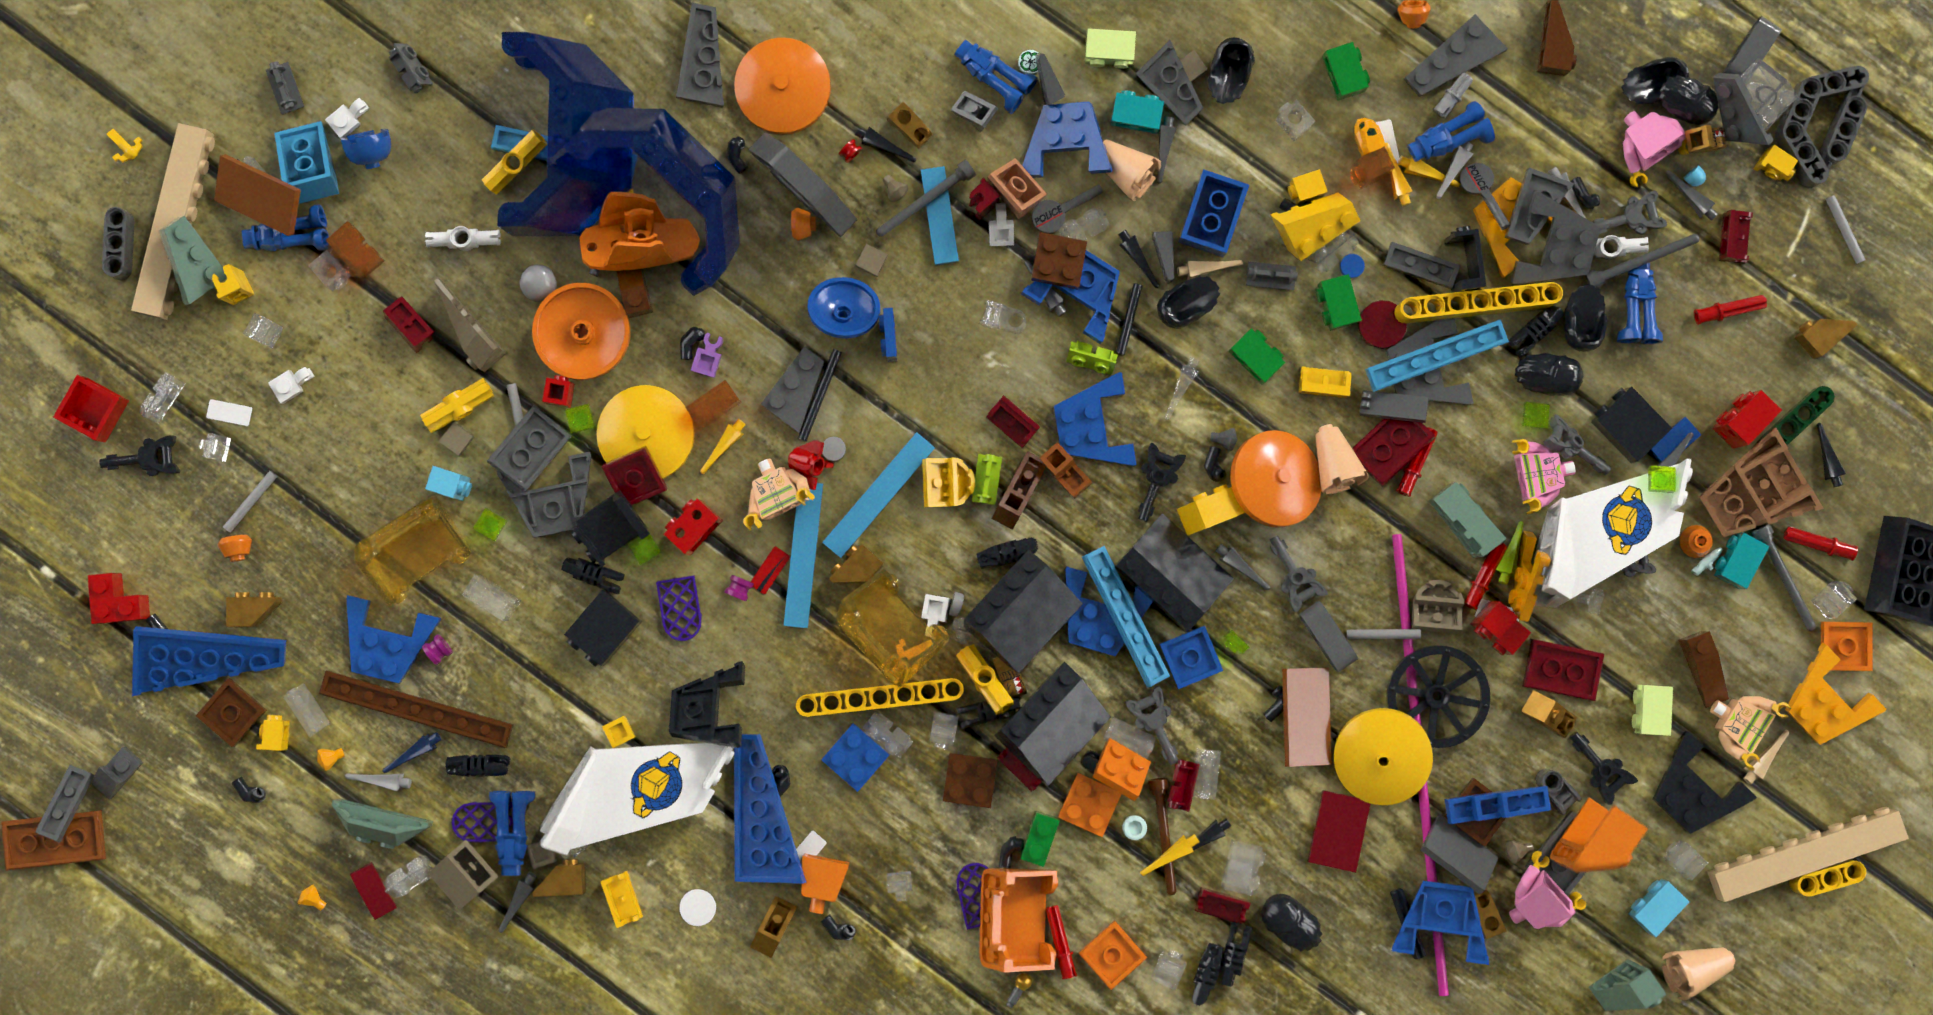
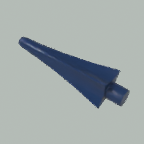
M437 732L431 736L429 734L423 735L400 757L383 768V773H388L401 764L436 749L435 744L441 741L440 735Z

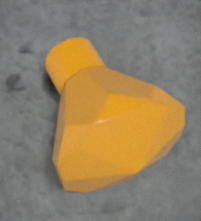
M342 748L335 751L328 749L317 750V763L325 771L330 770L338 759L345 757Z
M314 884L304 889L298 900L299 905L314 906L319 911L326 905V902L320 899Z

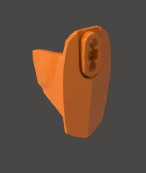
M610 192L602 206L599 224L586 228L579 237L582 262L589 268L620 271L650 268L693 258L698 250L700 238L694 226L687 218H665L655 199L643 194Z

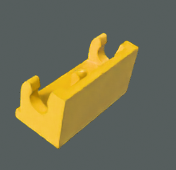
M230 264L223 266L224 274L227 276V280L224 283H220L219 277L216 274L212 276L213 283L218 291V294H216L218 299L231 305H235L255 295L244 271Z
M1301 367L1298 393L1338 398L1350 396V371Z
M628 871L600 881L616 928L632 921L635 922L643 917Z

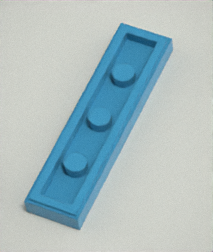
M945 166L921 170L924 194L946 179ZM947 190L926 205L935 265L959 262Z

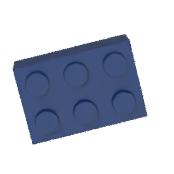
M1203 169L1178 243L1224 258L1227 254L1249 184Z

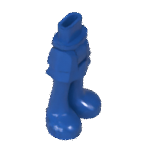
M964 40L954 54L962 60L961 64L967 67L973 77H977L980 82H984L1002 95L1005 99L1004 108L1010 114H1013L1018 109L1024 95H1028L1038 81L1035 75L1022 74L1000 60L999 56L993 55V51L979 47L977 43L972 45L967 40ZM996 70L998 73H1000L1008 80H1010L1012 83H1014L1020 91L1011 87L1010 85L999 79L997 76H995L993 74L994 71Z
M1473 101L1466 106L1465 112L1446 123H1439L1435 127H1430L1421 136L1416 137L1415 142L1408 144L1407 148L1415 162L1423 158L1428 160L1430 157L1442 156L1448 152H1453L1455 148L1473 139L1479 138L1483 144H1489L1495 140L1494 129L1488 118L1484 119L1485 112L1478 102ZM1470 123L1475 124L1474 126L1454 136H1451L1450 134L1451 132L1465 125H1468Z
M321 205L311 206L309 215L296 218L295 230L321 229H316L310 233L287 236L262 223L258 226L252 225L251 229L242 230L244 248H255L257 251L261 249L276 251L277 249L284 250L292 246L314 245L317 250H327L329 247V234L324 229V227H327V219Z
M1650 263L1628 271L1629 276L1624 288L1626 290L1624 298L1627 304L1626 327L1617 333L1618 343H1635L1640 340L1643 344L1663 342V334L1658 329L1656 322L1655 299L1657 296L1655 291L1657 288L1654 278L1651 276L1654 274V271L1650 270ZM1643 302L1644 327L1641 333L1639 303Z
M490 791L489 798L495 805L497 816V836H495L497 844L495 848L500 859L498 865H501V875L519 876L521 875V865L524 864L522 859L528 846L526 845L528 837L526 836L525 812L527 805L535 800V791L512 792L513 832L509 833L508 822L511 791Z

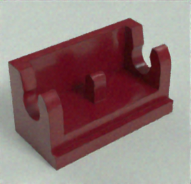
M985 178L980 180V184L969 195V199H971L969 207L974 206L975 203L977 204L975 208L977 214L975 217L978 221L996 207V203H999L1000 195Z
M1731 209L1723 213L1719 261L1744 264L1749 261L1747 251L1750 220L1753 218L1752 212Z
M402 296L383 310L385 319L416 354L422 350V345L426 341H432L434 331Z
M1004 395L986 416L988 420L1021 448L1040 429L1037 423Z
M1007 748L996 757L1031 792L1042 782Z
M1200 887L1194 911L1242 924L1246 921L1245 914L1249 910L1251 903L1243 898Z

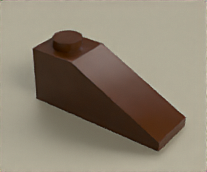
M1548 0L1546 2L1537 72L1566 76L1571 69L1575 68L1577 56L1573 55L1574 44L1559 0Z
M643 269L617 271L626 315L629 318L653 313Z
M1027 451L991 519L1012 530L1014 529L1046 468L1039 459L1040 457Z
M1700 631L1679 639L1680 646L1705 708L1712 706L1717 700L1720 702L1728 700L1729 697L1719 653L1710 631Z

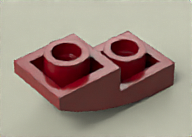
M373 862L350 873L359 894L374 920L397 908Z

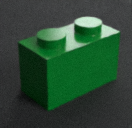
M1353 42L1325 51L1322 58L1338 101L1367 90L1370 83L1367 70H1363L1360 63L1362 61L1360 49L1358 47L1355 48Z
M1349 274L1324 280L1318 284L1316 297L1318 302L1323 304V322L1325 326H1329L1330 331L1358 324L1362 321Z
M1251 328L1228 352L1263 385L1285 363L1282 359L1284 355L1276 347L1271 348L1265 342L1267 338L1259 330L1254 331Z
M1037 810L1035 811L1020 859L1044 867L1060 822L1059 818Z

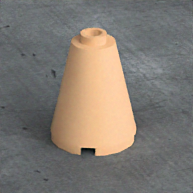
M1107 139L1104 140L1103 143L1112 166V172L1106 174L1129 199L1136 201L1135 196L1141 198L1156 179L1153 173L1155 169L1160 170L1161 161L1156 157Z
M1332 424L1320 427L1318 429L1319 432L1315 434L1322 493L1334 494L1351 489L1350 485L1357 482V485H1360L1368 480L1369 476L1366 469L1340 429L1333 427Z
M1724 947L1671 951L1662 958V960L1666 959V965L1662 966L1665 980L1673 993L1678 992L1681 995L1679 997L1680 1000L1691 999L1731 972L1735 964L1734 955Z

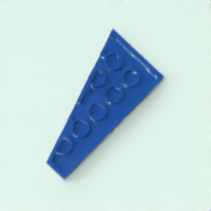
M136 626L133 630L132 696L141 695L142 692L152 690L154 692L162 691L164 688L172 686L182 687L216 680L217 677L227 675L229 677L237 676L239 673L252 670L257 672L282 667L286 660V640Z
M742 734L741 748H734L735 882L806 883L761 735Z

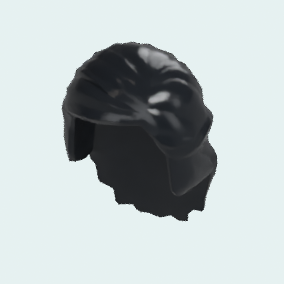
M1236 37L1227 38L1219 44L1215 51L1208 77V87L1212 92V98H1216L1218 103H1233L1236 99H1240L1247 86L1255 58L1252 46L1245 40Z
M1665 57L1648 62L1628 72L1627 78L1623 79L1624 85L1621 86L1623 94L1636 104L1657 103L1661 101L1659 99L1660 89L1669 77L1674 78L1677 75L1689 78L1688 67L1683 60L1675 57Z
M1680 75L1674 78L1669 77L1660 89L1659 99L1662 100V106L1676 118L1689 124H1706L1715 117L1719 109L1717 94L1709 85H1703L1696 79Z
M1201 275L1177 284L1171 290L1165 291L1164 295L1159 299L1157 303L1159 319L1167 327L1174 329L1189 326L1210 312L1217 304V298L1220 296L1218 292L1219 286L1210 277H1201Z
M1587 284L1578 287L1575 292L1571 293L1565 308V340L1571 348L1579 352H1589L1598 348L1605 338L1608 320L1605 314L1604 296L1600 294V289H1596L1594 285Z
M1549 353L1527 355L1525 359L1519 361L1518 366L1515 368L1517 382L1521 383L1523 388L1531 392H1540L1550 396H1567L1575 393L1580 388L1584 378L1580 363L1566 355L1558 356Z
M1275 894L1266 900L1261 911V918L1269 932L1274 933L1285 944L1300 952L1303 950L1309 951L1322 942L1320 938L1322 936L1321 925L1317 917L1312 915L1300 902L1286 894Z

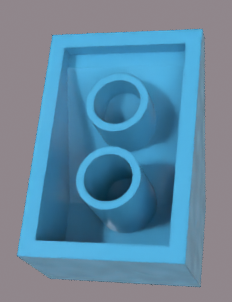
M322 121L274 133L281 179L301 189L299 204L339 194L336 172Z

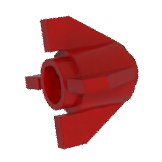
M818 440L795 448L788 456L789 468L806 477L809 489L816 490L818 478L813 476L820 475L824 468H833L834 463L826 461L820 456L823 453L824 442Z

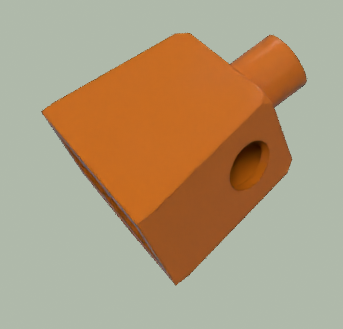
M804 853L802 870L806 883H802L801 896L811 898L810 912L823 914L825 902L836 901L850 862Z

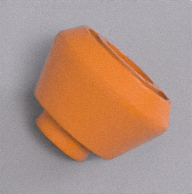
M1405 0L1398 6L1397 10L1402 23L1407 25L1408 28L1415 29L1420 28L1421 24L1426 22L1431 6L1425 0Z
M795 208L791 212L792 237L800 241L812 236V231H816V216L811 217V212Z
M1700 525L1687 527L1680 536L1682 551L1692 558L1704 557L1710 552L1713 545L1711 533Z
M248 535L229 536L221 538L218 547L225 558H230V562L243 561L245 556L250 553L252 539Z

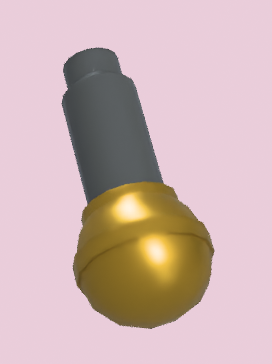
M1027 973L1017 975L1015 987L1007 999L1006 1005L1013 1008L1023 991L1031 987L1032 978Z

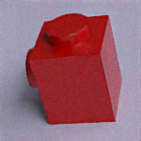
M555 375L554 379L546 378L542 402L548 405L571 408L575 384L564 376Z

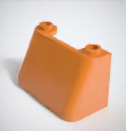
M990 868L983 871L981 878L979 956L984 967L1001 972L1055 970L1056 951L1051 944L1045 942L1046 894H1053L1058 887L1056 870Z

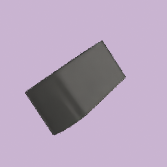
M1760 16L1725 67L1723 73L1740 74L1746 85L1782 29L1763 16Z
M112 207L105 213L102 269L105 274L112 278L125 280L132 273L135 222L132 214L119 207ZM119 215H123L122 223L116 225V218ZM121 238V247L115 249V242ZM120 262L121 269L119 272L114 273L113 268L115 264Z
M1320 601L1299 613L1301 621L1336 672H1340L1358 660L1355 651Z

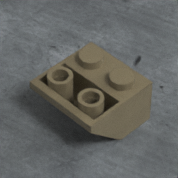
M467 840L461 843L427 873L459 910L499 877Z

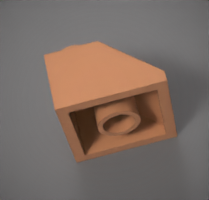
M1016 158L987 177V182L1000 195L1001 200L1018 219L1031 212L1047 195Z

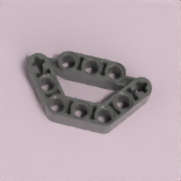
M1853 66L1808 77L1798 83L1792 91L1776 129L1775 140L1780 149L1798 160L1794 166L1796 169L1795 174L1800 183L1807 188H1813L1825 182L1829 177L1831 165L1844 160L1850 152L1867 111V102L1864 98L1860 97L1864 86L1869 80V73L1864 67ZM1849 77L1856 78V80H1851L1846 83V79H1848ZM1828 80L1833 82L1834 90L1828 86ZM1805 85L1811 89V95L1805 92ZM1845 94L1818 152L1806 132L1818 100ZM1849 104L1854 106L1855 114L1850 112ZM1795 107L1801 109L1802 117L1795 113ZM1840 126L1846 129V136L1841 134ZM1786 129L1792 131L1793 139L1786 135ZM1831 148L1837 151V158L1831 155ZM1799 149L1805 153V160L1799 157ZM1814 172L1817 175L1815 178L1812 177V173Z
M764 132L748 149L759 162L771 170V174L815 216L822 219L839 237H842L857 221V218L835 192L786 145Z

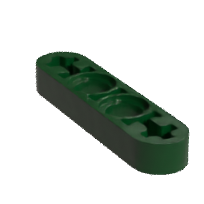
M1820 386L1811 390L1762 435L1757 443L1776 427L1784 442L1788 445L1834 402L1835 396L1832 389L1827 386ZM1820 393H1825V401L1818 402L1815 406L1811 404L1820 397ZM1801 407H1806L1810 411V417L1807 420H1802L1799 417L1798 412ZM1783 423H1789L1792 426L1790 436L1782 434L1781 426Z

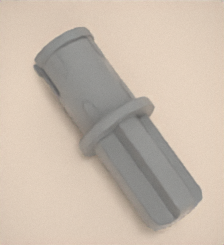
M1462 73L1453 86L1445 90L1446 94L1433 111L1445 119L1457 102L1460 103L1462 101L1461 96L1471 85L1473 79L1468 74Z

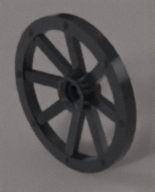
M1443 645L1426 646L1404 657L1393 670L1386 692L1387 707L1398 710L1396 693L1425 698L1406 714L1414 718L1428 706H1431L1427 735L1432 748L1452 747L1472 737L1484 723L1491 700L1490 686L1480 665L1463 651ZM1442 654L1436 681L1433 684L1418 660L1426 656ZM1450 656L1461 660L1471 669L1443 686ZM1410 665L1413 666L1427 687L1426 690L1398 685L1400 678ZM1476 676L1480 688V700L1450 694V691ZM1436 691L1441 693L1439 700L1433 699V694ZM1449 702L1478 708L1476 716L1466 728H1464L1448 706ZM1439 709L1443 710L1458 731V734L1447 738L1435 739Z

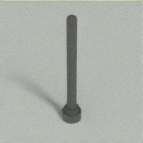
M966 159L959 163L954 174L877 228L876 234L880 237L884 236L959 181H965L966 179L969 181L976 176L972 166Z
M1692 234L1605 271L1592 270L1588 275H1585L1587 283L1599 289L1602 287V284H1605L1606 280L1699 242L1700 237L1697 234Z
M1766 523L1753 529L1751 533L1754 538L1769 546L1767 553L1805 627L1809 631H1814L1816 624L1772 540L1774 538L1772 535L1774 531L1771 525Z

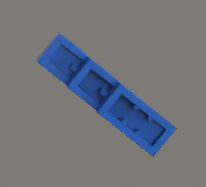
M1547 786L1444 799L1448 824L1500 817L1507 818L1551 810Z

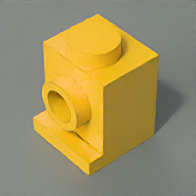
M1772 145L1764 151L1753 169L1756 171L1763 169L1765 175L1773 180L1778 179L1780 181L1784 179L1789 181L1796 172L1794 166L1798 160L1776 145Z
M267 715V720L263 721L259 729V738L262 739V743L257 744L256 749L288 750L290 720H282V715Z

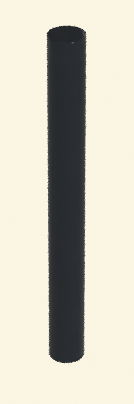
M832 350L799 433L798 439L807 442L842 354L841 351Z

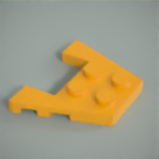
M1512 177L1492 193L1508 222H1510L1522 183ZM1483 200L1473 211L1484 238L1486 237L1490 246V252L1497 263L1499 274L1504 278L1513 271L1515 261L1519 260L1505 245L1510 240L1505 238L1507 229L1502 230ZM1549 216L1547 222L1551 225L1553 217Z
M1523 531L1517 568L1514 574V586L1508 597V603L1518 616V620L1529 622L1538 597L1535 594L1537 585H1542L1545 575H1542L1543 568L1549 567L1551 558L1547 553L1537 551L1534 565H1532L1531 560L1537 538L1533 532Z
M1824 643L1819 646L1817 650L1819 653L1814 662L1811 661L1804 681L1799 683L1788 703L1792 709L1788 707L1785 709L1815 743L1819 745L1887 710L1869 692L1852 709L1823 679L1841 660Z

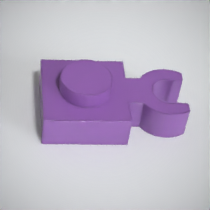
M706 333L704 336L706 347L705 349H697L691 371L715 378L722 357L721 354L716 353V350L722 346L723 338L719 336L717 343L711 344L709 342L711 334Z

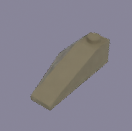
M437 278L434 281L461 346L468 355L466 361L474 370L479 368L486 372L506 352L446 284Z

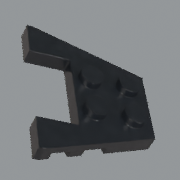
M743 661L735 663V667L726 671L723 669L714 672V676L705 680L699 678L672 690L669 733L672 737L741 748L742 727L740 724L718 726L720 688L745 684V665Z
M1684 731L1680 738L1681 742L1673 753L1672 761L1661 779L1653 800L1687 833L1691 834L1754 801L1757 796L1739 781L1723 798L1713 791L1687 766L1704 746L1691 733Z

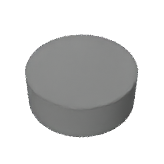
M829 437L824 441L822 454L826 459L838 461L844 457L846 446L840 438Z
M954 592L948 615L959 616L964 601L962 593Z

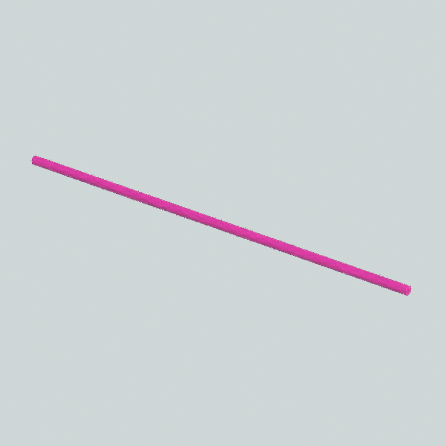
M1402 534L1392 535L1401 629H1411ZM1403 639L1404 657L1414 651L1412 639ZM1410 665L1406 669L1407 687L1417 688L1416 671ZM1408 695L1410 710L1419 704L1418 696ZM1419 713L1414 719L1421 725ZM1427 781L1418 792L1423 843L1432 826ZM1425 854L1427 881L1437 882L1436 863ZM1433 931L1439 996H1448L1443 932Z

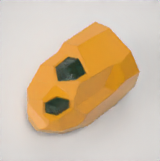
M1365 117L1357 120L1354 126V134L1361 157L1366 158L1384 152L1387 147L1379 126L1373 120Z

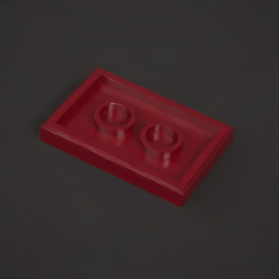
M1383 419L1352 449L1367 473L1383 487L1435 439V435L1420 422Z
M1531 639L1522 687L1596 701L1604 654Z
M1322 790L1307 862L1356 873L1371 803H1367L1357 797Z

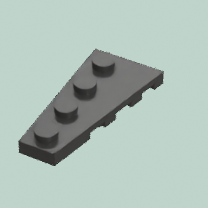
M692 3L676 98L724 107L716 7Z
M1475 14L1408 74L1404 81L1421 97L1460 76L1462 73H1466L1472 68L1487 62L1489 59L1502 54L1508 48Z

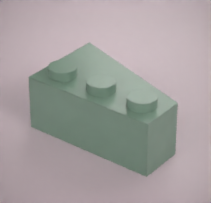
M185 216L178 217L159 230L184 305L191 304L215 287L212 280L213 274L219 277L220 283L227 279L223 267Z
M1451 483L1431 498L1429 502L1472 558L1484 557L1507 538L1485 515L1483 509L1469 497L1470 493L1463 484Z
M1629 959L1589 986L1605 1011L1653 1008L1660 1004L1661 998L1666 995L1648 968Z

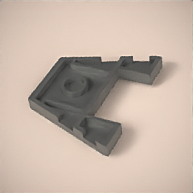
M1534 190L1528 211L1534 214L1553 217L1540 265L1515 261L1510 282L1512 284L1588 275L1601 227L1541 192Z
M1455 318L1437 320L1386 350L1388 360L1434 344L1433 339L1457 334ZM1440 368L1394 384L1396 394L1429 397L1430 401L1443 403L1474 404L1469 383L1444 387Z
M591 452L568 456L573 481L526 492L497 471L499 479L507 489L506 491L519 510L518 512L534 538L573 530L572 522L585 514Z

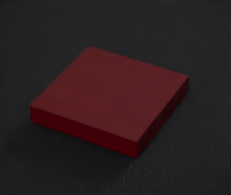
M646 446L602 465V469L613 491L616 493L621 490L631 505L667 491V486Z

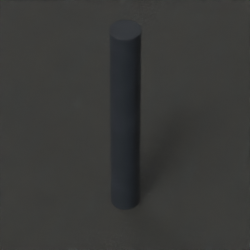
M1133 283L1116 354L1125 355L1142 290V285Z

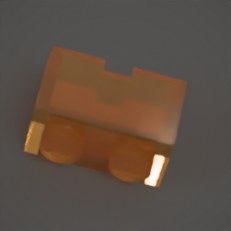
M1385 146L1359 158L1350 168V177L1355 185H1359L1360 189L1386 178L1395 167Z
M347 221L326 239L330 245L328 250L337 260L340 257L346 263L344 266L345 270L353 278L357 275L359 278L365 279L385 260L373 246H370L368 243L363 244L366 240L365 237L353 224Z
M724 380L685 408L699 428L703 430L724 413L740 404L741 400L729 383Z

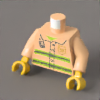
M771 459L758 463L763 476L752 481L753 488L750 493L748 515L743 521L748 530H752L753 524L757 528L762 527V522L759 520L760 517L763 520H771L801 504L805 506V502L809 501V498L813 500L815 496L810 492L806 477L794 469L785 467L775 469Z
M1743 696L1739 700L1732 699L1728 705L1717 700L1713 703L1710 712L1720 718L1715 725V729L1719 732L1718 738L1724 750L1740 762L1745 761L1746 768L1753 771L1755 770L1754 767L1748 764V762L1756 760L1758 763H1761L1759 757L1753 752L1776 715L1773 712L1775 711L1779 717L1786 719L1788 718L1787 715L1780 714L1781 708H1792L1787 703L1781 702L1777 704L1775 701L1760 696Z

